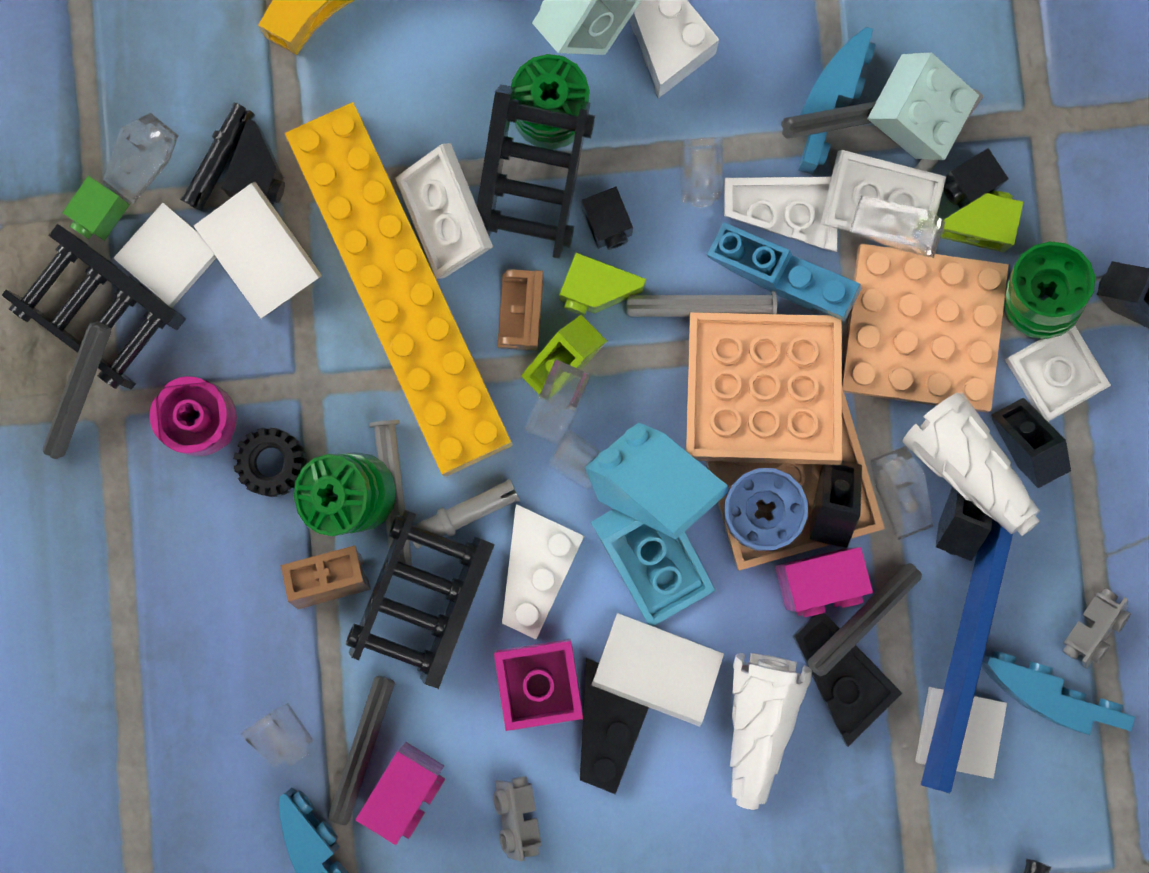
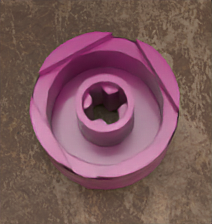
M180 377L167 383L159 395L154 398L150 407V424L157 438L170 449L191 456H207L219 451L231 442L236 428L237 414L233 401L220 387L198 377ZM195 411H198L200 413L199 418L195 420V424L188 421L189 416H193Z

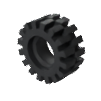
M277 428L257 429L258 432L248 433L246 435L247 439L244 442L240 441L237 445L240 447L238 453H234L233 458L237 460L234 471L239 474L238 480L240 483L247 486L246 489L263 496L277 497V495L290 493L289 490L295 488V481L304 465L307 464V459L303 455L305 453L304 448L299 445V441L294 436ZM267 448H276L284 456L282 471L273 477L262 475L257 468V458Z

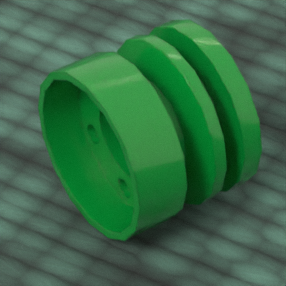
M545 54L533 57L519 67L512 79L511 86L516 87L514 99L520 100L522 105L578 116L583 101L589 102L590 90L585 74L576 63L564 56ZM545 93L548 96H551L554 93H556L557 100L555 101L552 98H549L546 101H544L543 94ZM517 120L515 123L516 129L522 137L537 147L553 150L568 146L574 141L575 131Z
M1049 241L1029 248L1017 260L1006 286L1004 310L1007 319L1018 331L1030 337L1049 339L1065 334L1075 326L1094 292L1095 274L1091 262L1080 250L1066 243ZM1045 295H1048V296H1049V297L1046 298L1045 300L1040 299V298L1044 297Z
M364 453L326 454L313 458L302 468L295 481L294 490L297 513L305 525L318 534L328 536L357 533L377 528L387 520L394 507L396 496L393 475L385 463L373 455Z

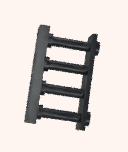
M501 84L494 95L477 201L478 211L489 237L492 232L497 233L499 229L555 241L552 257L560 259L563 248L571 247L575 226L568 225L584 137L591 139L595 122V115L589 114L591 103L583 101L578 116L522 105L520 100L514 99L516 87ZM517 120L575 131L572 152L566 153L513 142L514 138L508 137L510 122L516 123ZM514 157L567 168L568 174L565 190L507 179V174H502L503 161ZM509 194L562 205L558 226L501 215L500 210H495L497 197Z
M57 224L48 235L59 243L55 249L58 251L55 257L23 297L8 290H5L2 296L12 303L9 308L11 312L26 322H29L32 318L78 353L82 342L64 329L100 283L104 285L107 280L118 287L114 293L117 297L97 322H101L112 329L129 305L134 307L137 302L148 311L144 315L146 320L115 360L109 364L101 358L98 369L101 371L97 376L114 389L121 385L132 390L136 383L123 373L158 328L163 329L167 324L178 330L186 318L73 233ZM79 258L88 265V268L85 270L87 275L51 320L36 309L35 306L70 262L75 263Z
M404 510L402 517L396 515L388 535L393 538V541L360 625L355 623L352 625L346 645L351 647L349 654L351 658L356 660L360 659L363 649L366 648L418 667L417 671L421 672L420 679L422 682L439 689L495 544L478 537H474L473 542H467L466 545L412 525L416 514ZM406 540L460 559L459 563L463 565L459 578H453L450 581L398 561ZM392 575L446 595L445 599L449 600V604L445 614L434 616L384 597ZM378 611L432 631L431 635L435 636V640L431 650L425 649L424 652H420L371 634L370 631Z

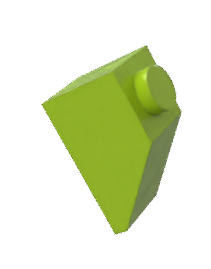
M992 191L990 194L986 193L942 220L934 228L932 236L1004 253L1015 244L1023 201L1012 199L1013 195L1007 192Z
M575 253L559 294L560 301L565 303V309L584 316L586 311L595 314L627 300L628 296L642 293L646 279Z
M579 315L554 335L523 372L521 377L548 402L589 363L607 340L582 315Z

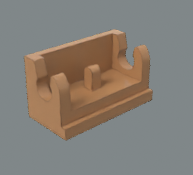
M506 270L503 273L497 348L539 350L543 271Z
M353 545L280 565L288 602L295 608L302 609L371 590L369 580L365 576L362 567L364 560L357 551L356 546Z

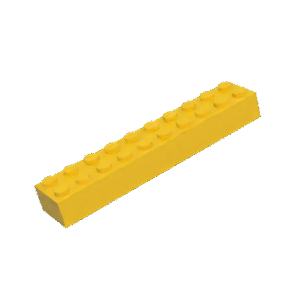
M354 102L285 132L286 138L441 474L447 477L513 446Z

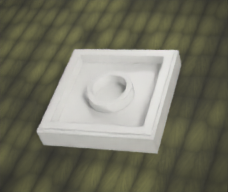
M162 203L113 259L168 306L173 308L212 264L216 256L196 230Z
M1076 326L1062 336L1039 339L1005 359L1031 405L1048 422L1111 386Z
M928 688L915 760L919 764L926 765L944 689ZM974 696L956 771L994 779L1007 706L1006 702Z

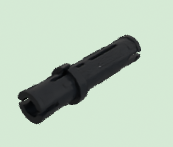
M233 102L232 108L220 130L214 131L212 135L214 141L184 196L181 197V201L190 204L191 207L201 212L203 211L206 201L233 152L236 150L247 119L251 120L255 116L252 111H246L244 106Z

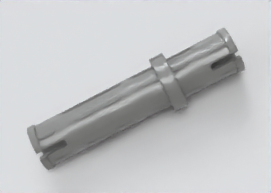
M508 479L506 482L447 510L442 507L437 510L438 514L414 526L440 536L448 534L451 537L456 534L455 530L509 504L518 502L520 499L514 490L511 480ZM413 542L417 549L423 546L421 544Z

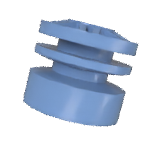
M757 468L743 474L731 486L724 503V519L730 534L741 545L756 551H773L789 545L802 532L808 518V501L801 485L790 474L775 468ZM761 501L764 505L771 503L774 506L770 513L773 518L772 520L767 521L764 517L760 519L755 517L754 513L758 510L757 502Z

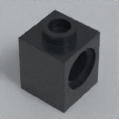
M987 148L951 170L946 175L943 190L948 200L954 205L957 204L962 209L984 194H990V192L997 190L1009 178L990 149Z
M617 186L581 200L582 212L598 249L607 246L608 250H612L628 242L627 237L632 236L633 225Z

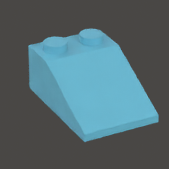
M639 422L628 429L623 436L607 449L600 452L593 461L585 466L599 502L674 539L678 538L729 492L727 484L666 434Z
M615 509L590 522L648 625L655 626L716 591L685 531L678 538L674 539Z

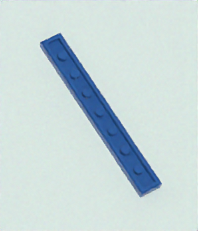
M992 519L991 531L976 555L921 781L922 786L949 794L952 791L1013 537V534H1010L994 519Z

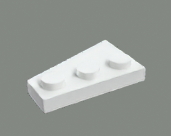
M832 177L724 179V217L834 253L837 252V228L821 225Z
M517 504L502 624L537 639L584 536Z

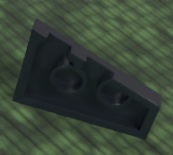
M825 613L812 616L793 635L807 667H809L808 660L840 629ZM856 645L826 675L818 676L812 670L813 680L847 747L902 694Z
M586 657L580 781L616 794L649 707L592 686L591 684L599 662Z

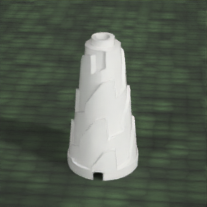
M959 392L953 394L923 416L926 420L921 427L915 424L903 438L905 446L939 477H943L966 500L972 501L982 512L998 522L1010 534L1017 531L1023 536L1040 522L1036 517L1040 510L1028 495L1021 479L1011 468V461L989 434V428L962 392L961 394Z
M739 653L735 656L733 664L732 694H734L732 719L734 732L730 767H732L731 796L737 799L736 805L756 810L759 809V804L767 802L774 776L778 774L785 747L794 730L800 705L811 683L812 670L804 665L802 673L799 674L795 672L797 662L755 653L750 654L749 663H744L745 655L744 653Z

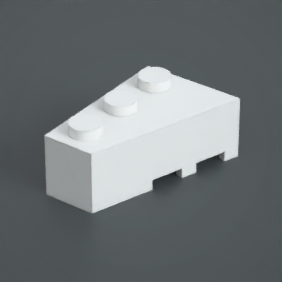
M642 0L629 19L634 35H636L641 47L644 62L651 74L658 98L716 54L719 38L688 0Z

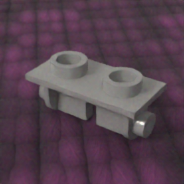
M1105 588L1101 594H1095V597L1083 613L1085 618L1095 623L1093 627L1090 628L1078 621L1067 639L1063 642L1066 645L1063 652L1075 660L1079 655L1084 657L1082 662L1083 667L1086 669L1092 661L1098 664L1110 647L1105 641L1113 630L1119 633L1131 615L1130 612L1126 611L1128 599L1124 597L1122 602L1118 604L1115 602L1118 596Z
M526 776L513 778L512 782L495 781L497 791L493 794V801L497 813L501 815L503 830L500 831L499 838L504 853H507L508 858L518 861H525L524 857L538 855V847L542 846L537 818L523 819L524 813L536 811L532 783H528Z

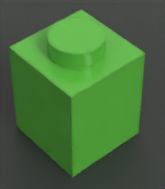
M87 176L62 213L74 220L70 227L87 239H90L95 234L105 241L130 204L90 176Z

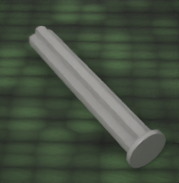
M772 291L771 295H631L627 298V314L630 317H690V312L777 314V293Z
M399 420L369 423V427L375 429L378 459L385 463L393 475L396 487L395 504L386 520L389 548L393 541V538L388 536L396 515L402 517L405 510L395 425L400 424ZM406 540L398 561L412 566L409 540Z

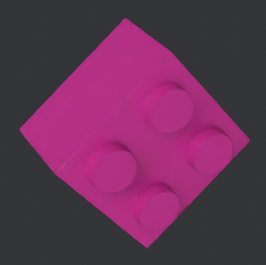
M861 547L844 548L775 566L786 610L797 612L798 616L809 617L825 613V605L834 603V607L841 606V608L864 603L863 595L873 593Z
M571 639L496 650L494 652L506 731L583 719Z
M405 742L394 755L355 820L394 845L398 843L402 835L409 839L425 814L419 808L424 801L430 805L445 781V778L439 775L444 765Z

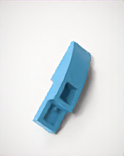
M865 27L835 54L816 81L800 115L836 109L837 107H847L852 99L859 100L866 79L860 77L863 64H870L876 43L870 42L873 28ZM827 132L807 135L808 138L798 171L813 174L818 164H825L831 145L825 142Z
M723 222L707 253L710 259L770 292L776 291L778 296L813 311L817 309L842 321L846 320L862 289L861 284L793 256L789 249Z
M993 651L992 657L984 656L981 667L989 677L1017 702L1041 717L1090 735L1094 721L1132 731L1135 716L1122 713L1124 705L1101 698L1099 704L1095 705L1085 702V693L1065 687L1062 690L1064 679L1052 676V667L1031 661L1029 668L1015 664V656L998 651Z
M291 787L279 797V812L283 838L295 872L348 873L338 861L333 863L329 859L340 847L336 843L338 839L336 832L326 821L320 823L311 812L314 807L309 798L301 791L296 793Z

